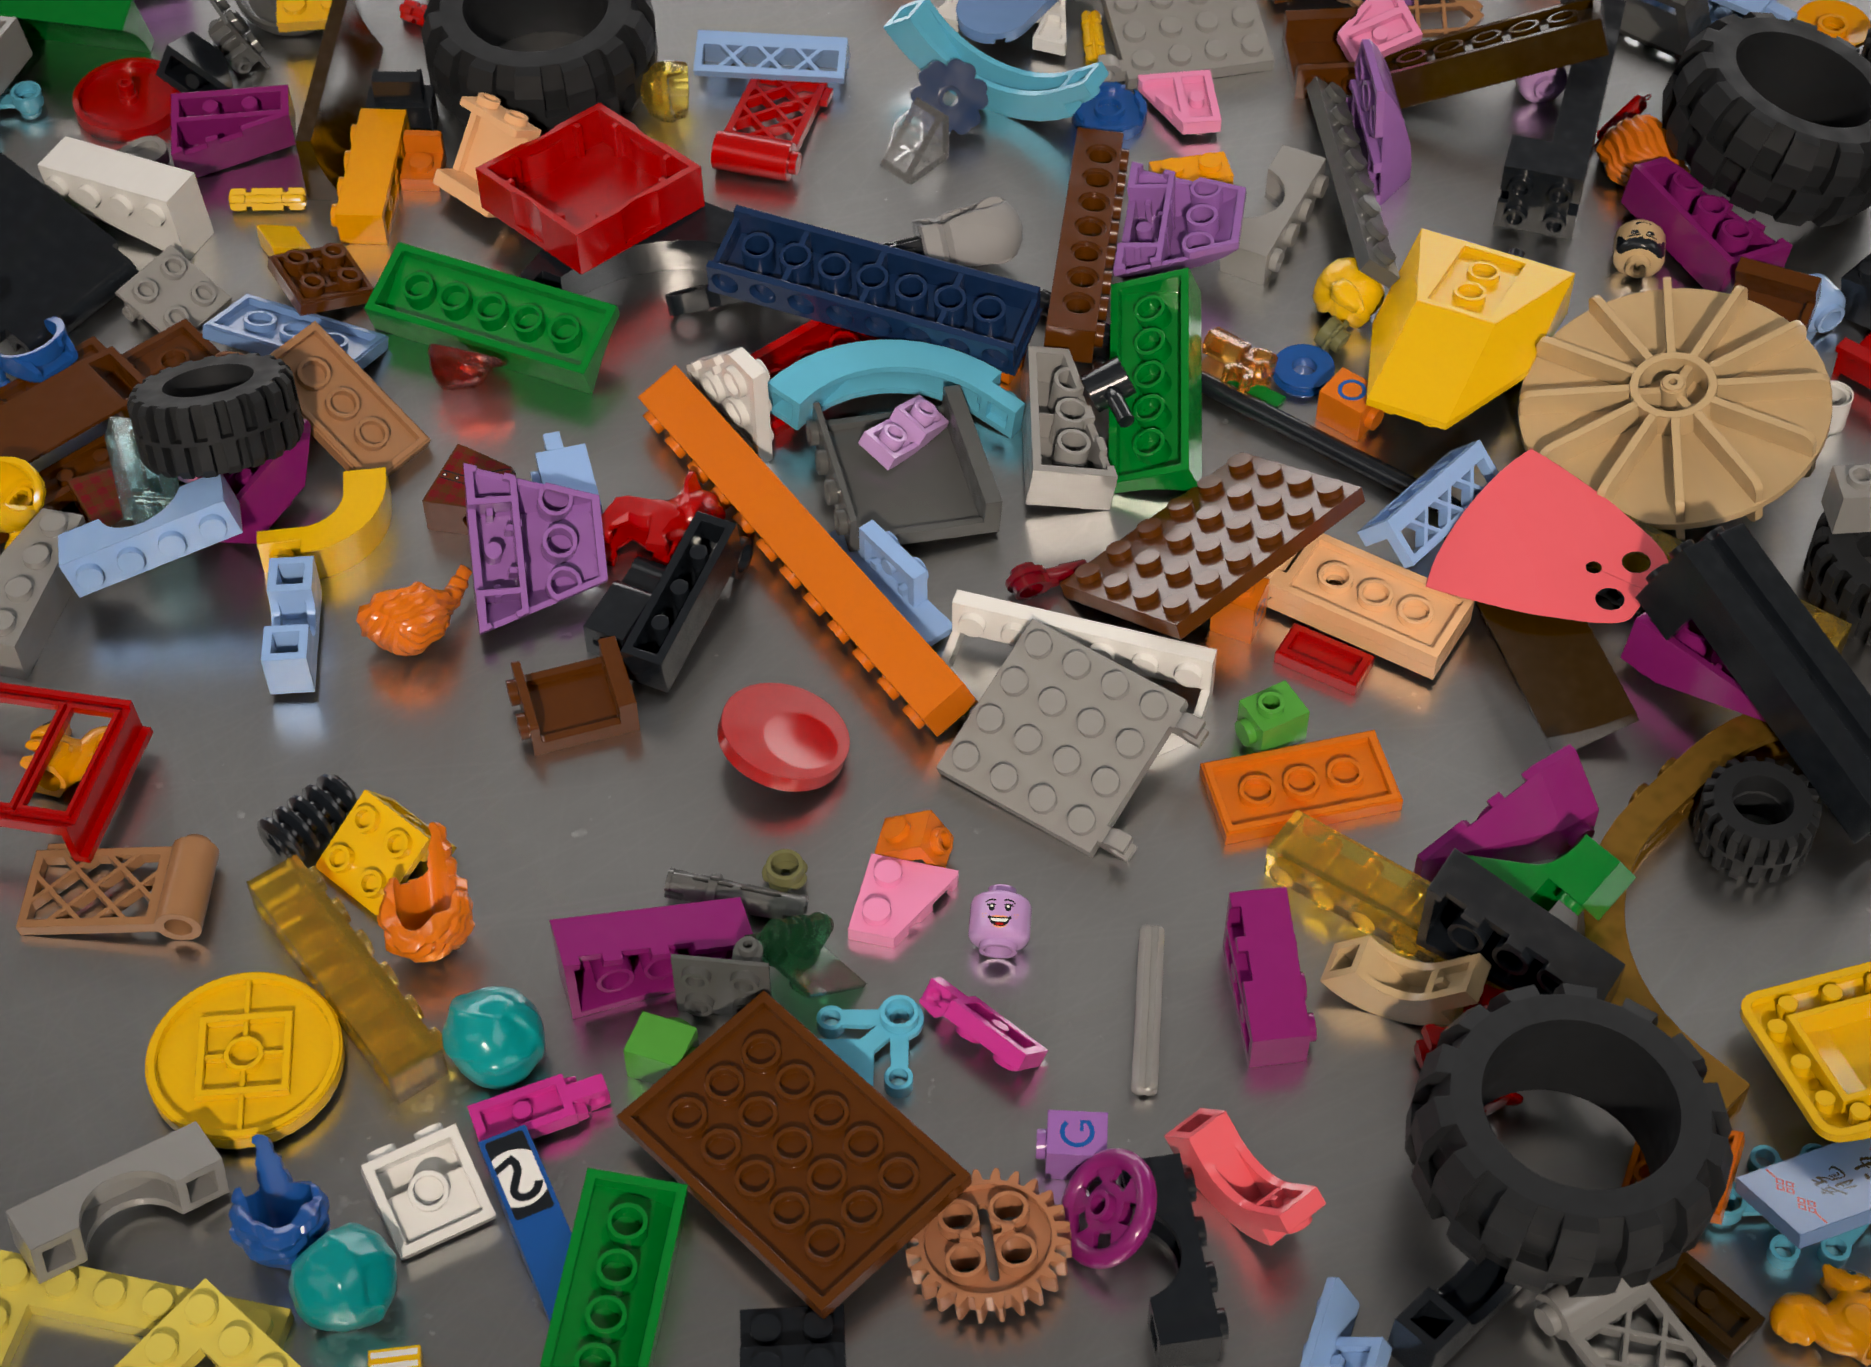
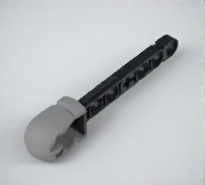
M987 197L976 204L958 207L942 213L936 220L930 217L913 220V237L883 244L965 267L1004 264L1011 261L1018 253L1022 243V223L1017 211L1006 200L999 197ZM708 284L673 291L665 295L670 316L684 315L743 300L710 292L707 289Z

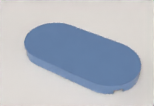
M959 0L956 6L958 27L966 37L976 42L995 44V39L1005 38V42H1010L1021 37L1059 0Z

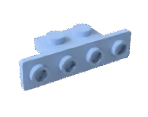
M872 519L859 527L860 550L852 552L848 550L844 535L838 536L836 530L829 533L930 646L951 634L952 622L928 600L927 579L929 578V573L925 564L918 557H912L903 549L892 532H885Z
M1328 1277L1326 1279L1322 1296L1317 1301L1316 1315L1308 1341L1303 1347L1300 1367H1387L1393 1348L1384 1337H1351L1359 1310V1301L1339 1277Z

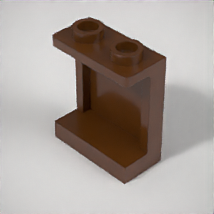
M1359 7L1285 11L1282 43L1294 99H1309L1306 86L1316 76L1328 84L1334 82L1345 91L1347 97L1353 96L1352 91L1349 90L1350 80L1356 79L1355 62L1347 60L1337 42V34L1348 20L1353 19L1357 15Z
M1741 256L1735 270V284L1732 291L1737 285L1747 287L1748 300L1772 310L1789 322L1800 320L1808 330L1821 296L1822 278Z
M615 636L598 639L600 657L526 675L523 674L520 661L511 662L513 679L505 681L509 700L512 707L517 705L521 707L522 713L515 714L519 734L522 741L530 739L535 756L640 730L637 702Z

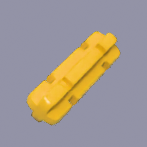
M1085 10L1081 14V30L1083 31L1082 38L1086 55V66L1097 63L1098 55L1106 54L1101 14L1097 10L1092 12Z
M283 187L251 188V192H247V188H232L229 192L230 209L234 212H246L249 207H252V211H285V207H289L290 211H303L307 207V193L303 187H289L288 191H284Z

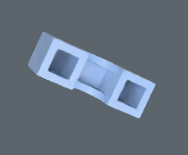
M314 556L269 558L267 595L271 609L272 626H264L261 664L270 695L315 692L322 587Z

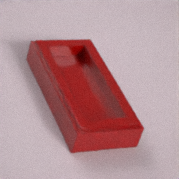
M1294 623L1276 650L1274 662L1355 696L1372 669L1375 656Z

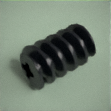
M321 775L317 778L316 786L309 784L302 789V797L292 796L287 800V807L279 806L273 810L272 818L263 817L258 821L257 829L259 836L271 854L283 866L289 867L287 856L290 854L300 862L306 859L302 848L303 844L308 845L314 851L319 850L321 845L317 838L318 833L332 840L335 832L331 824L335 822L341 826L347 817L346 813L350 812L357 802L358 798L354 791L339 776Z

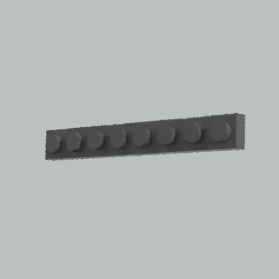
M1316 76L1306 88L1359 271L1385 287L1390 288L1400 278L1395 263L1396 255L1391 249L1388 240L1389 232L1384 226L1380 212L1382 209L1374 194V183L1368 174L1367 160L1361 151L1359 144L1361 140L1354 128V117L1347 105V95L1336 83L1330 82L1328 84Z

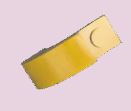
M386 467L343 471L342 500L331 515L318 523L303 527L257 531V548L264 573L268 572L269 558L314 556L319 579L342 573L368 557L382 542L391 523L392 494Z

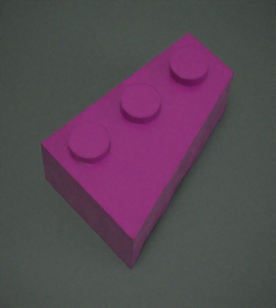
M1287 886L1229 892L1223 951L1248 1066L1253 1068L1307 1062L1309 1044L1316 1041L1317 1029L1314 1014L1312 1012L1307 1013L1305 1002L1307 999V985L1304 973L1300 972L1297 941L1293 929Z

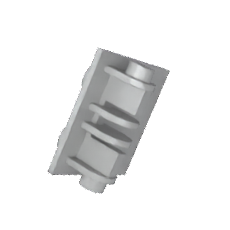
M172 245L167 247L115 292L124 301L125 307L122 309V313L128 320L144 319L159 333L185 318L198 329L231 300V297Z

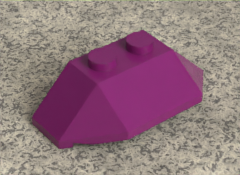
M303 419L304 431L300 441L290 451H284L283 456L275 460L265 461V464L255 468L242 469V472L223 474L240 502L243 533L219 543L257 544V531L269 530L304 488L311 425L308 419Z

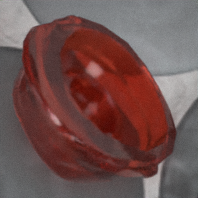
M433 343L428 347L427 354L429 355V366L433 378L441 389L444 390L478 387L485 382L487 376L494 368L507 365L505 361L486 354Z

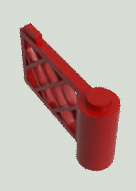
M750 79L724 131H718L715 135L711 151L712 168L790 181L792 175H798L800 171L802 154L799 150L820 106L828 107L833 96V88H829L828 83ZM760 85H771L777 88L763 91ZM806 91L814 94L800 98L796 93ZM783 97H787L789 102L776 105L773 102ZM759 105H763L766 108L755 113L749 110ZM796 111L801 112L802 116L790 120L786 116ZM774 118L779 122L768 127L762 124V122ZM750 126L755 130L750 133L737 132ZM787 132L793 137L791 141L775 138V136Z

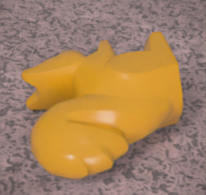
M51 721L31 732L30 740L25 743V748L36 752ZM69 723L35 792L60 798L73 784L81 781L107 726L93 728L81 739L71 737L72 729ZM34 754L24 756L20 760V766L27 770Z
M1824 1264L1822 1266L1824 1277H1821L1819 1282L1832 1298L1831 1301L1823 1304L1812 1295L1797 1291L1784 1294L1770 1308L1769 1319L1771 1328L1776 1335L1781 1336L1789 1344L1797 1343L1802 1346H1810L1815 1342L1833 1354L1855 1358L1866 1367L1871 1364V1279L1868 1276L1857 1271L1838 1269L1830 1264Z

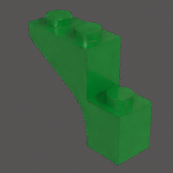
M1587 834L1567 854L1545 864H1527L1466 855L1548 912L1559 900L1577 916L1583 910H1586L1598 921L1637 878L1621 861Z

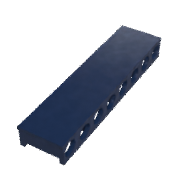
M736 205L733 210L734 219L713 261L709 260L706 265L707 289L710 292L880 339L909 340L944 346L966 353L986 362L1002 373L1016 376L1042 315L1040 287L740 205Z

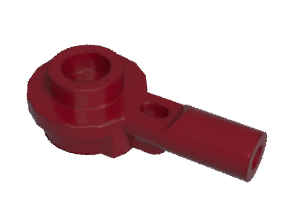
M1085 559L1062 563L1051 568H1045L1043 565H1034L1033 562H1025L1017 565L1010 571V576L1007 578L1005 585L1010 593H1014L1017 600H1028L1046 593L1050 588L1059 586L1061 581L1068 578L1079 566L1087 562Z

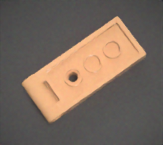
M1324 533L1264 577L1270 579L1267 600L1268 608L1432 680L1470 623L1475 602L1426 587L1427 577Z

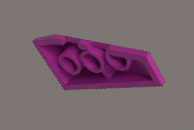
M1646 612L1636 618L1621 654V659L1655 683L1765 721L1692 619L1673 638L1666 641Z
M1569 744L1533 764L1521 774L1525 782L1506 797L1497 792L1488 799V806L1483 809L1476 821L1472 824L1467 820L1460 821L1421 851L1416 858L1412 883L1417 888L1430 886L1454 848L1465 855L1529 864L1558 857L1574 848L1586 834L1593 838L1599 807L1576 749Z

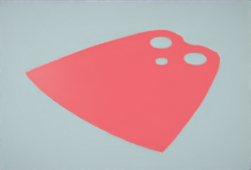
M1530 449L1502 469L1465 509L1438 551L1432 564L1426 587L1461 598L1533 615L1589 623H1621L1630 620L1641 606L1635 597L1648 585L1645 578L1659 566L1668 563V559L1659 545L1612 502L1598 495L1597 491L1550 459ZM1641 552L1649 557L1651 565L1649 569L1642 573H1633L1624 568L1622 559L1627 553ZM1598 562L1602 569L1598 573H1590L1586 570V564ZM1613 588L1623 594L1624 603L1615 610L1603 609L1596 602V594L1602 589Z

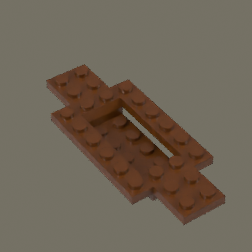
M186 318L123 354H120L113 346L106 348L95 336H92L74 346L78 353L77 361L41 383H32L17 378L0 388V456L17 457L26 460L30 464L115 414H118L125 421L122 425L39 472L46 488V497L42 508L59 511L74 502L67 480L128 462H134L137 465L142 463L127 409V401L133 388L137 384H142L143 379L150 375L155 376L163 369L180 366V363L191 360L193 362L202 360L204 357L215 356L220 352L209 340L204 339L203 334ZM0 532L1 545L9 539V533Z

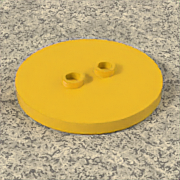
M271 972L236 973L199 986L180 999L164 1015L155 1028L147 1048L145 1058L146 1084L158 1113L175 1131L196 1121L215 1148L243 1149L255 1147L252 1143L254 1135L263 1134L269 1137L272 1142L277 1141L306 1125L325 1107L337 1089L345 1063V1043L338 1018L331 1005L319 992L308 984L286 975Z

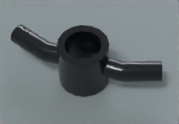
M1096 356L1091 363L1092 370L1081 375L1080 378L1099 413L1110 407L1119 426L1122 428L1129 427L1134 423L1135 419L1125 399L1137 392L1117 356L1109 361L1102 356Z

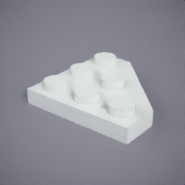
M743 347L702 357L687 364V378L764 463L773 460L772 440H774V433L770 423L772 404L768 394L770 374L765 364L760 359L755 360Z

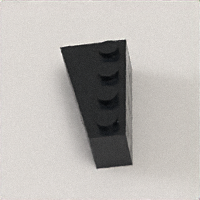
M1454 848L1427 889L1416 939L1417 945L1446 960L1480 953L1491 964L1486 980L1507 991L1535 984L1540 995H1551L1554 993L1555 988L1562 983L1598 988L1597 999L1611 1003L1617 993L1626 964L1456 848Z

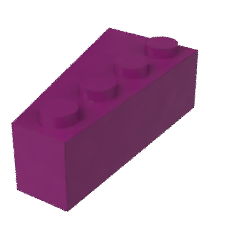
M741 897L550 920L559 974L573 1019L675 992L671 954L732 959L734 946L742 937L751 936L754 938Z

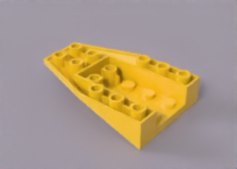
M1421 228L1398 272L1400 278L1391 286L1373 321L1366 405L1382 410L1387 414L1399 415L1421 422L1428 427L1447 430L1522 381L1528 375L1537 357L1536 346L1544 336L1552 337L1568 313L1576 273Z

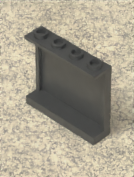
M960 385L944 386L942 406H935L950 421L947 427L923 448L890 470L885 469L858 442L864 431L889 419L893 412L825 420L820 403H813L812 420L806 421L807 441L809 446H816V469L819 476L825 475L824 490L828 505L835 506L834 524L838 536L844 535L849 552L860 550L859 527L872 519L885 532H892L900 545L999 532L1003 501Z

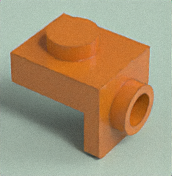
M932 810L886 817L874 854L908 861L922 859L928 865L946 868L953 848L954 838Z

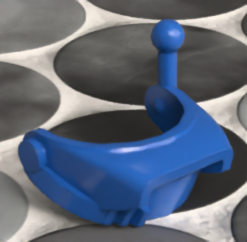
M52 316L44 320L47 330L54 336L39 348L18 355H4L0 353V388L11 382L6 377V373L28 382L41 383L77 361L78 353L67 334L62 319Z

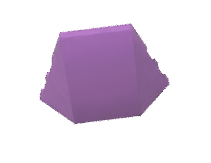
M1362 39L1354 65L1356 79L1350 80L1349 90L1352 91L1353 97H1347L1346 101L1349 111L1354 117V128H1362L1368 148L1367 170L1370 179L1374 183L1373 190L1376 200L1381 206L1411 176V144L1389 67L1379 48L1370 39Z
M1131 163L1127 186L1129 201L1122 242L1117 244L1113 267L1114 277H1147L1188 267L1189 269L1200 267L1226 257L1239 249L1246 201V187L1202 177L1195 181L1177 178L1175 171L1165 169L1163 174L1144 170L1141 163Z
M463 463L473 591L480 635L608 582L599 495L551 483L541 484L516 478V475L504 472L503 475L478 469L475 465Z

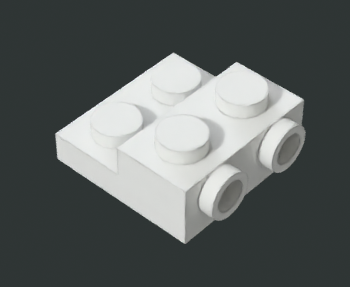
M442 1123L430 1125L413 1135L416 1141L399 1149L396 1148L394 1143L380 1147L366 1156L369 1162L361 1165V1174L401 1261L496 1219L495 1211L456 1124L443 1128Z

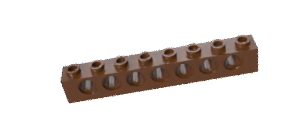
M1081 127L1077 128L1046 322L1044 347L1069 349L1074 361L1092 363L1094 347L1102 348L1105 323L1098 321H1106L1109 297L1101 295L1110 296L1113 271L1105 269L1113 270L1116 246L1112 245H1117L1123 197L1120 196L1124 195L1130 149H1122L1124 133Z

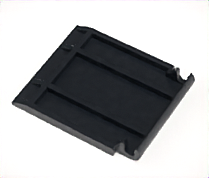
M0 152V343L8 339L15 352L22 346L27 352H30L44 345L54 336L47 330L44 324L45 319L52 316L62 319L67 334L71 333L117 296L115 292L135 276L138 270L133 262L118 250V241Z

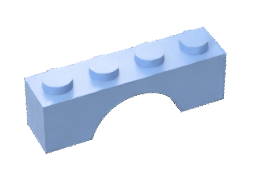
M218 474L217 477H202L180 486L173 500L161 512L142 523L129 527L114 528L104 525L97 519L59 534V567L79 598L243 533L240 502L223 474Z

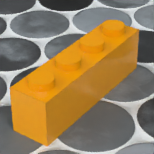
M361 108L357 124L351 125V150H346L344 153L345 174L338 178V202L332 204L330 213L331 225L338 228L340 242L343 244L388 245L401 189L399 178L405 156L403 133L405 130H410L407 110Z

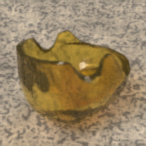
M659 61L654 63L649 71L643 75L640 89L642 102L649 114L657 120L672 123L686 117V115H679L687 111L689 105L688 66L686 62Z

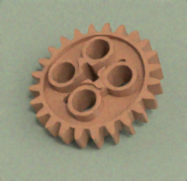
M994 1168L990 1179L983 1180L980 1172L974 1169L972 1172V1184L907 1243V1250L905 1252L908 1267H911L914 1285L921 1284L925 1300L936 1296L939 1311L943 1312L952 1304H955L957 1319L962 1320L969 1310H976L978 1323L984 1322L988 1311H995L999 1321L1005 1322L1007 1308L1013 1307L1020 1316H1024L1025 1301L1029 1299L1033 1303L1042 1306L1044 1304L1042 1288L1052 1292L1058 1290L1056 1275L1065 1276L1068 1273L1067 1258L1072 1257L1070 1240L1072 1238L1070 1223L1065 1220L1063 1205H1054V1196L1051 1190L1039 1194L1037 1179L1034 1178L1022 1186L1018 1171H1015L1005 1181L1001 1180L999 1168ZM980 1209L988 1211L1000 1277L997 1281H992L989 1278L978 1215ZM1008 1217H1016L1013 1220H1003ZM957 1226H967L962 1229H953ZM1015 1260H1026L1019 1264L1010 1263ZM966 1268L975 1269L968 1273L960 1272L961 1270H964Z

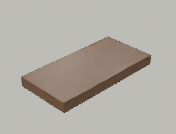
M316 321L269 354L276 359L280 358L290 367L293 372L303 419H308L311 425L310 434L346 471L386 467L387 475L390 477L429 446L431 439Z

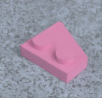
M1365 0L1358 8L1357 15L1353 19L1348 20L1339 30L1337 42L1349 62H1356L1362 39H1370L1379 48L1383 57H1386L1421 42L1423 33L1404 0Z
M1210 70L1138 75V91L1183 135L1221 132L1222 120Z
M871 853L848 926V940L894 949L909 935V930L913 925L921 923L933 911V903L947 890L952 892L957 888L959 870Z

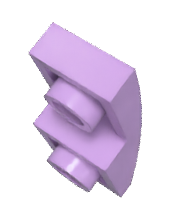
M918 395L896 406L889 419L864 431L858 444L885 469L890 470L928 444L947 427L950 421L937 410L935 405L925 400L921 395Z

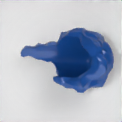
M256 1134L252 1137V1143L255 1145L257 1152L255 1166L257 1168L259 1188L255 1193L246 1197L240 1187L234 1189L231 1197L233 1204L228 1214L232 1223L229 1233L232 1242L243 1248L250 1260H254L266 1267L283 1268L289 1271L291 1270L292 1263L299 1255L330 1231L328 1214L330 1204L327 1195L321 1191L317 1184L311 1181L293 1182L291 1173L288 1169L284 1168L282 1156L274 1152L271 1139L263 1134Z

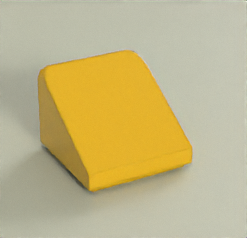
M266 224L256 226L260 246L268 256L284 254L289 250L301 251L312 249L295 226Z

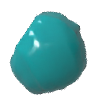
M489 986L458 995L451 1001L442 1030V1044L447 1056L452 1059L460 1072L471 1082L494 1090L510 1088L524 1080L543 1058L546 1044L542 1018L536 1006L520 991L509 987Z
M350 1222L328 1231L292 1263L288 1288L297 1314L307 1325L324 1331L347 1332L366 1328L380 1322L392 1304L397 1290L396 1254L380 1234L364 1225Z

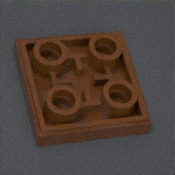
M328 243L318 248L301 251L289 250L284 254L268 256L267 268L300 316L366 304L374 290V287L343 243Z

